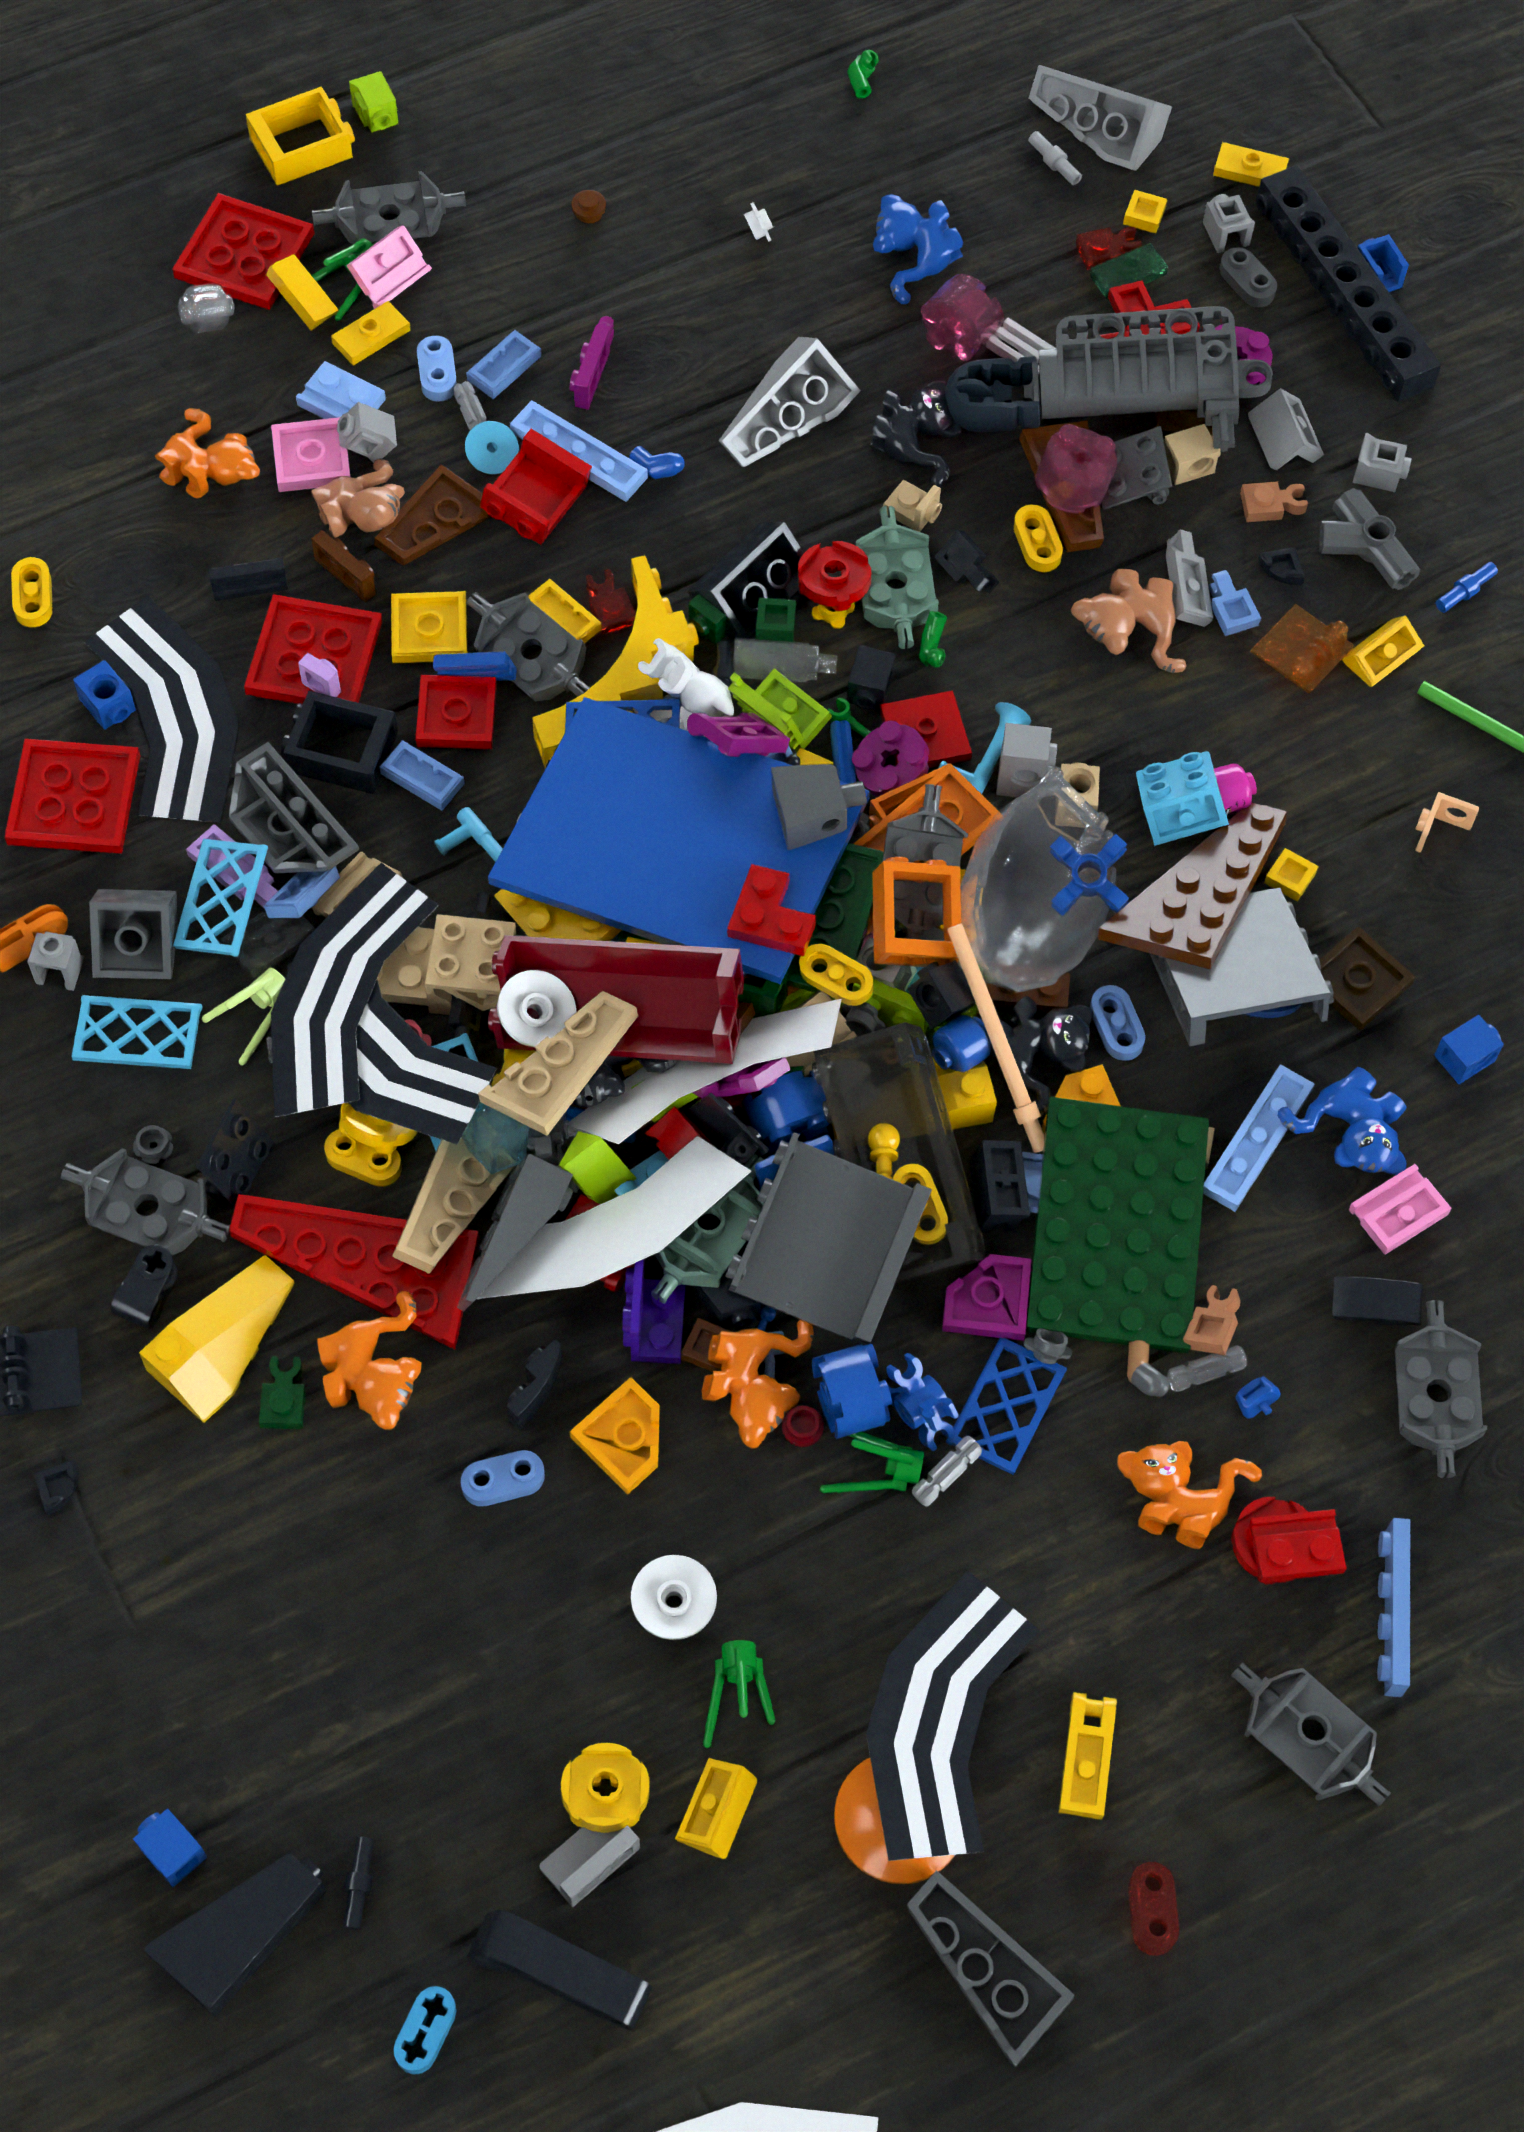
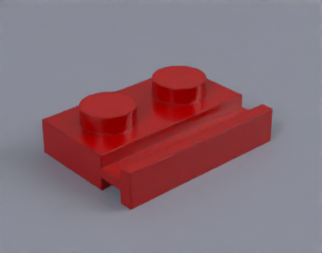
M1335 1509L1251 1518L1249 1529H1251L1253 1537L1252 1545L1259 1582L1343 1574L1346 1570V1563L1339 1528L1336 1526Z

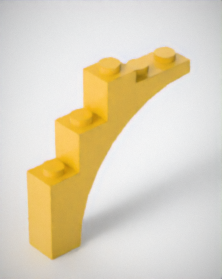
M645 555L631 559L632 583L638 607L632 633L622 654L605 676L584 694L570 702H582L584 697L595 701L663 699V690L658 684L660 679L651 678L638 669V663L641 661L648 664L651 663L653 657L658 652L657 645L653 644L654 640L658 638L669 645H673L691 661H694V645L699 643L696 628L693 623L687 624L682 610L672 613L669 599L667 597L662 598L659 592L661 589L659 573L656 568L650 569ZM566 704L532 717L534 739L545 768L565 734Z

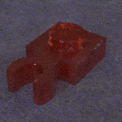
M1132 226L1125 227L1120 230L1119 234L1114 235L1110 227L1077 234L1076 246L1086 269L1119 263L1121 254L1125 256L1138 255L1141 252L1142 242H1129V240L1135 239L1136 228Z
M610 569L604 570L606 582L603 584L595 583L591 574L586 576L587 591L593 596L589 598V606L594 617L601 622L602 635L634 625L636 616L624 587L614 590V575Z

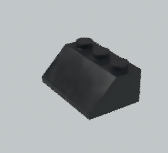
M785 522L759 523L687 592L692 599L700 594L726 615V635L744 649L750 650L756 645L759 598L796 600L797 605L805 597L800 593L798 587V563L804 552Z

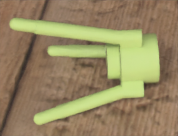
M268 968L248 987L202 1017V1021L207 1023L249 997L260 1008L272 1007L240 1057V1065L247 1063L271 1026V1012L285 981V978L273 968Z

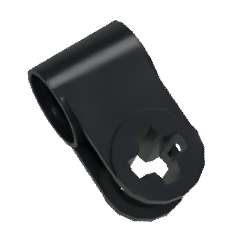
M155 1244L149 1245L139 1252L125 1281L122 1282L116 1291L111 1304L112 1314L149 1330L155 1326L161 1316L165 1302L178 1279V1269L167 1248ZM161 1264L164 1265V1269H163V1270H162V1269H158V1268L161 1266ZM151 1268L155 1269L153 1274L150 1272Z

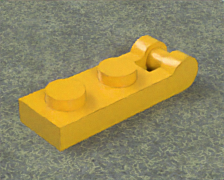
M1073 1692L1058 1813L1102 1820L1105 1811L1117 1699L1103 1697V1700L1099 1701L1087 1699V1695L1084 1693ZM1084 1716L1100 1718V1726L1083 1725Z

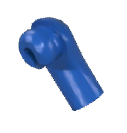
M642 446L635 447L629 456V459L646 468L648 476L653 479L674 476L681 472L685 465L683 457L678 453L668 452L651 455Z

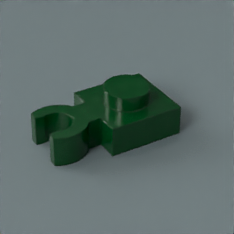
M272 1356L269 1368L275 1383H262L259 1415L260 1428L303 1429L306 1389L304 1384H294L300 1379L303 1372L301 1360L299 1357H294L292 1369L282 1372L279 1370L278 1356Z

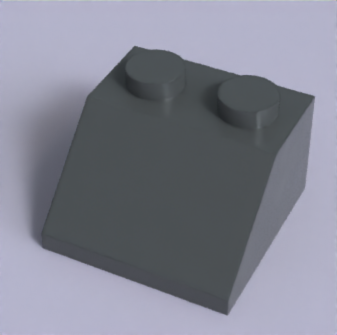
M98 889L89 902L93 978L172 979L176 949L173 944L178 930L176 891Z

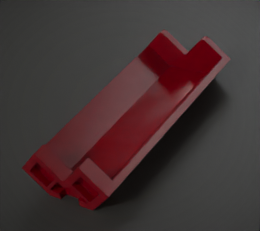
M504 935L499 951H495L493 954L492 972L494 975H498L501 990L506 982L516 974L528 970H539L556 976L566 984L574 997L576 1012L602 991L635 1006L638 1017L608 1056L733 1064L741 1035V1019L736 1017L738 1010L737 997L738 994H743L744 987L740 949ZM497 1005L496 1008L490 1009L488 1027L490 1032L495 1034L498 1049L536 1051V1048L517 1042L506 1032L500 1022ZM527 1009L530 1017L539 1019V1014L535 1009Z

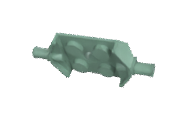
M883 506L879 510L882 526L856 540V546L862 549L868 557V564L871 567L872 573L871 586L862 597L864 618L876 627L894 629V632H897L899 648L905 649L906 637L908 649L914 646L912 628L926 624L930 611L938 612L939 601L935 596L928 549L929 535L897 525L895 508L889 506L887 514V507ZM892 579H898L903 581L905 586L900 589H893L886 583Z
M753 1154L744 1165L752 1172L703 1214H712L719 1218L721 1223L716 1229H702L698 1225L697 1219L663 1250L655 1254L664 1272L663 1278L651 1292V1295L656 1300L659 1298V1302L665 1304L677 1285L681 1284L714 1288L720 1286V1278L730 1266L734 1254L738 1255L747 1242L741 1239L750 1215L758 1218L764 1203L757 1201L760 1192L754 1186V1179L756 1178L755 1165L763 1161V1158L759 1157L758 1159V1155Z

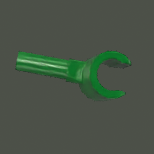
M836 699L837 708L840 713H836L828 708L832 715L830 723L835 720H846L850 723L851 729L863 738L871 732L851 716L850 704L846 699Z

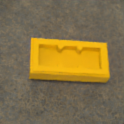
M1222 142L1213 176L1259 187L1262 178L1285 170L1289 158Z
M387 301L331 335L332 344L354 366L409 332L410 323Z
M548 579L529 595L531 602L577 640H583L584 644L602 630L601 622L551 579Z

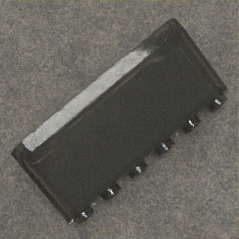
M904 1022L833 1044L830 1048L813 1051L816 1061L812 1062V1071L818 1085H823L827 1099L823 1101V1111L828 1123L834 1125L837 1139L833 1141L836 1157L876 1173V1162L870 1160V1152L872 1150L868 1145V1133L873 1126L879 1123L893 1125L899 1132L900 1143L896 1149L898 1159L892 1162V1179L895 1172L904 1165L918 1164L929 1171L947 1213L948 1224H945L947 1233L939 1242L926 1245L912 1238L894 1284L984 1260L986 1258V1248L930 1047L921 1027ZM911 1181L906 1186L913 1188L917 1182ZM926 1218L920 1223V1227L925 1231L932 1230L936 1225L935 1221L930 1218Z

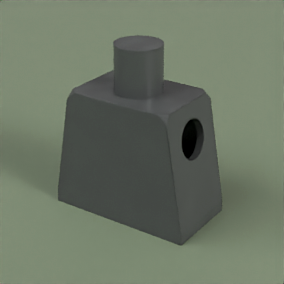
M832 764L771 767L772 793L787 850H792L844 832L847 829V808L867 803L863 782L859 781L840 785L836 767Z

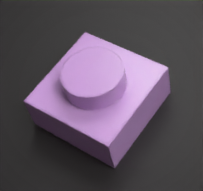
M307 652L298 662L302 684L317 693L337 697L341 693L336 667L328 660H319Z

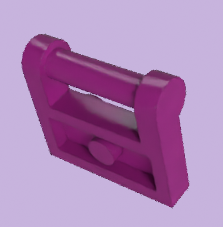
M692 713L687 719V729L692 736H705L718 746V750L721 753L731 757H739L741 753H756L762 756H768L769 753H786L790 741L789 737L755 713H740L736 717H710L705 713Z

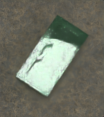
M1148 243L1092 267L1090 277L1105 298L1109 300V288L1141 280L1144 284H1147L1167 275L1168 266L1152 244Z

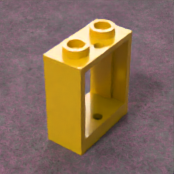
M322 86L246 114L249 137L277 186L353 158L351 143L355 141L352 128L348 122H342L337 102L334 98H328ZM321 119L331 137L285 154L283 153L274 136Z

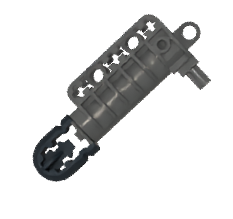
M1213 306L1077 315L1065 317L1058 323L1056 328L1057 349L1039 350V372L1035 356L1020 357L1016 363L1011 358L967 362L958 367L949 377L945 397L948 409L955 422L961 425L962 428L974 432L1011 431L1018 425L1023 429L1039 428L1040 413L1041 419L1196 409L1197 418L1205 417V426H1212L1214 449L1220 448V452L1228 451V448H1235L1234 424H1238L1239 398L1260 397L1268 393L1272 384L1273 372L1270 365L1265 361L1237 359L1235 320L1231 311L1225 307ZM1220 319L1221 324H1223L1221 330H1215L1213 320ZM1198 321H1202V332H1197ZM1176 322H1187L1191 326V330L1186 334H1177L1171 329V326ZM1160 323H1165V334H1161ZM1148 324L1149 334L1142 335L1141 325ZM1125 326H1129V337H1124ZM1103 327H1114L1119 333L1112 339H1105L1098 332ZM1071 328L1075 329L1077 333L1076 339L1073 340L1069 339L1068 329ZM1088 328H1092L1093 339H1088ZM1251 372H1260L1266 377V380L1260 385H1252L1246 380V376ZM1024 385V399L1028 402H1012L1011 386L1019 387Z

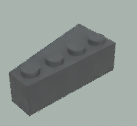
M936 1870L907 1904L908 1911L1015 2069L1070 2004L1075 1995Z

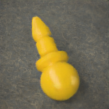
M879 1123L873 1126L868 1133V1145L872 1150L870 1152V1160L876 1162L877 1174L892 1179V1162L898 1159L896 1149L900 1143V1135L893 1125Z

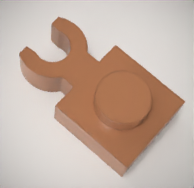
M1278 482L1242 484L1240 495L1246 522L1282 520L1284 511L1294 515L1305 513L1308 501L1293 499L1303 496L1304 485L1292 484L1286 490H1280Z
M1212 1285L1207 1291L1208 1308L1196 1307L1193 1319L1190 1321L1183 1338L1184 1343L1191 1345L1190 1350L1220 1355L1226 1354L1238 1324L1235 1312L1240 1307L1237 1289L1232 1288L1227 1299L1219 1300L1220 1294L1217 1286Z

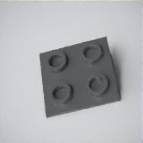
M1161 426L1093 449L1104 510L1146 495L1154 504L1166 502L1172 483Z

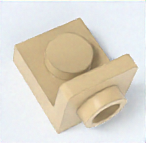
M902 480L884 502L883 506L887 507V514L889 506H893L897 521L920 532L927 522L933 523L942 509V504L939 503L941 488L933 485L927 493Z

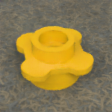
M852 603L851 607L845 611L834 612L830 610L832 609L831 606L819 604L812 608V617L815 620H824L830 623L832 628L840 629L845 626L847 615L855 610V604Z

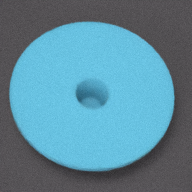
M485 421L474 426L468 433L465 441V452L469 462L477 470L486 474H500L518 454L519 444L515 434L509 427L500 422Z

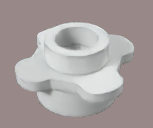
M754 202L750 203L753 210L744 214L755 239L758 240L766 235L768 242L771 241L767 230L773 228L765 209L758 211Z

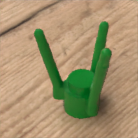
M365 238L358 240L352 246L326 258L323 261L326 267L311 276L317 282L343 265L349 271L346 265L372 247L373 244ZM358 283L335 315L336 321H340L362 291Z
M865 1432L848 1435L854 1438L851 1442L854 1448L887 1457L885 1474L892 1475V1479L827 1484L820 1486V1491L822 1493L883 1489L906 1491L907 1482L913 1484L919 1482L924 1452L913 1450L912 1447L894 1444Z
M734 1640L724 1643L721 1647L722 1658L715 1660V1680L703 1740L705 1748L711 1747L725 1676H727L728 1682L737 1684L739 1715L742 1718L748 1715L747 1682L752 1681L754 1675L767 1722L773 1725L776 1721L763 1674V1659L756 1657V1644L754 1642Z

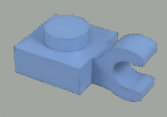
M1226 570L1212 574L1214 583L1209 584V589L1214 598L1212 599L1211 606L1224 635L1228 636L1259 626L1261 617L1247 589L1236 591L1231 577Z

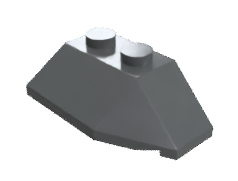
M269 742L236 762L229 819L249 844H265L268 846L265 862L274 873L328 871L359 850L356 842Z

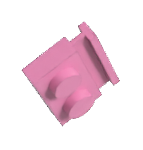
M404 225L394 229L346 265L364 294L368 295L373 302L372 306L374 309L392 300L432 269L423 260V254Z
M1416 1164L1351 1203L1349 1208L1352 1215L1355 1213L1361 1221L1360 1225L1384 1254L1389 1253L1450 1213L1451 1207L1427 1177L1425 1179L1418 1172L1419 1168Z

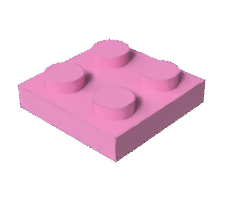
M340 417L271 425L279 492L318 488L342 476L351 477L348 450L340 446L339 433L337 432V424Z

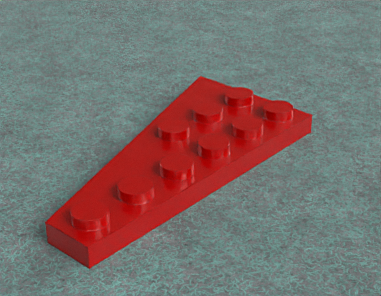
M238 1194L229 1229L232 1238L389 1317H397L401 1314L400 1307L396 1302L397 1294L401 1291L410 1292L416 1302V1319L409 1327L454 1350L456 1349L464 1312L458 1309L457 1305L474 1265L479 1242V1231L465 1229L429 1274L392 1257L407 1220Z

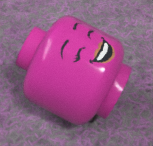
M1228 764L1214 768L1226 815L1238 813L1240 810L1249 807L1252 795L1256 794L1257 791L1253 775L1250 772L1246 773L1238 764Z

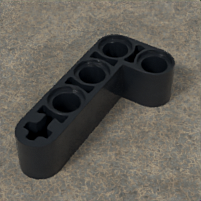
M495 1910L486 1914L467 1955L469 1959L483 1967L499 1973L511 1972L603 2020L629 2031H634L652 1990V1986L644 1980L503 1910Z

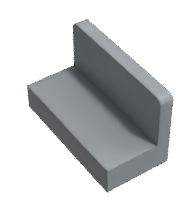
M1280 388L1248 413L1270 468L1278 470L1297 455L1312 463L1324 455L1301 400Z
M628 1825L619 1831L609 1833L594 1832L582 1827L540 1863V1870L573 1908L640 1849V1840Z

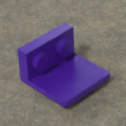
M644 1259L635 1263L634 1268H626V1306L623 1309L622 1331H624L623 1347H631L632 1362L681 1364L685 1285H677L665 1304L659 1302V1298L656 1300L651 1295V1292L660 1280L644 1279Z

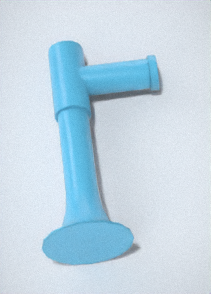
M1003 702L996 704L995 710L1000 715L999 726L974 774L955 767L981 794L992 776L993 769L1001 755L1005 724L1030 725L1031 723L1030 716L1013 704ZM943 760L939 768L947 765L948 763Z
M469 807L463 808L457 814V819L462 826L440 840L434 841L440 853L445 855L449 850L472 836L495 862L503 849L493 838L488 828Z

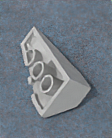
M1042 65L1038 66L1028 98L1055 121L1060 122L1070 130L1078 140L1092 148L1104 161L1135 171L1162 140L1172 106Z
M798 337L775 361L719 439V442L741 467H745L775 451L780 445L792 438L806 434L814 426L837 417L861 390L818 338Z

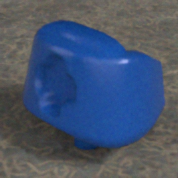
M1262 1376L1241 1388L1235 1399L1242 1415L1250 1419L1260 1411H1263L1265 1415H1269L1272 1412L1269 1405L1280 1398L1281 1392L1277 1386L1265 1376Z

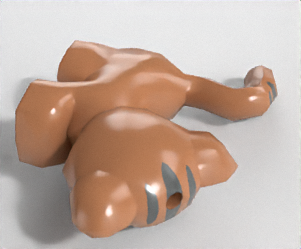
M376 459L373 464L375 472L357 478L342 476L311 491L320 510L319 516L324 525L329 524V531L333 539L343 535L347 530V526L354 522L359 529L366 533L375 532L394 522L400 510L399 499L405 494L404 487L396 484L373 487L386 483L393 475L392 466L387 460Z
M1118 569L1112 574L1109 589L1113 594L1102 593L1091 599L1083 598L1073 604L1071 608L1072 615L1077 620L1083 622L1087 633L1099 643L1105 644L1110 653L1118 655L1125 650L1128 645V636L1132 633L1136 621L1157 635L1151 656L1158 668L1171 673L1183 672L1186 669V661L1184 659L1167 658L1166 651L1172 641V631L1176 623L1175 607L1172 601V581L1153 577L1149 579L1143 589L1139 584V574L1136 571Z

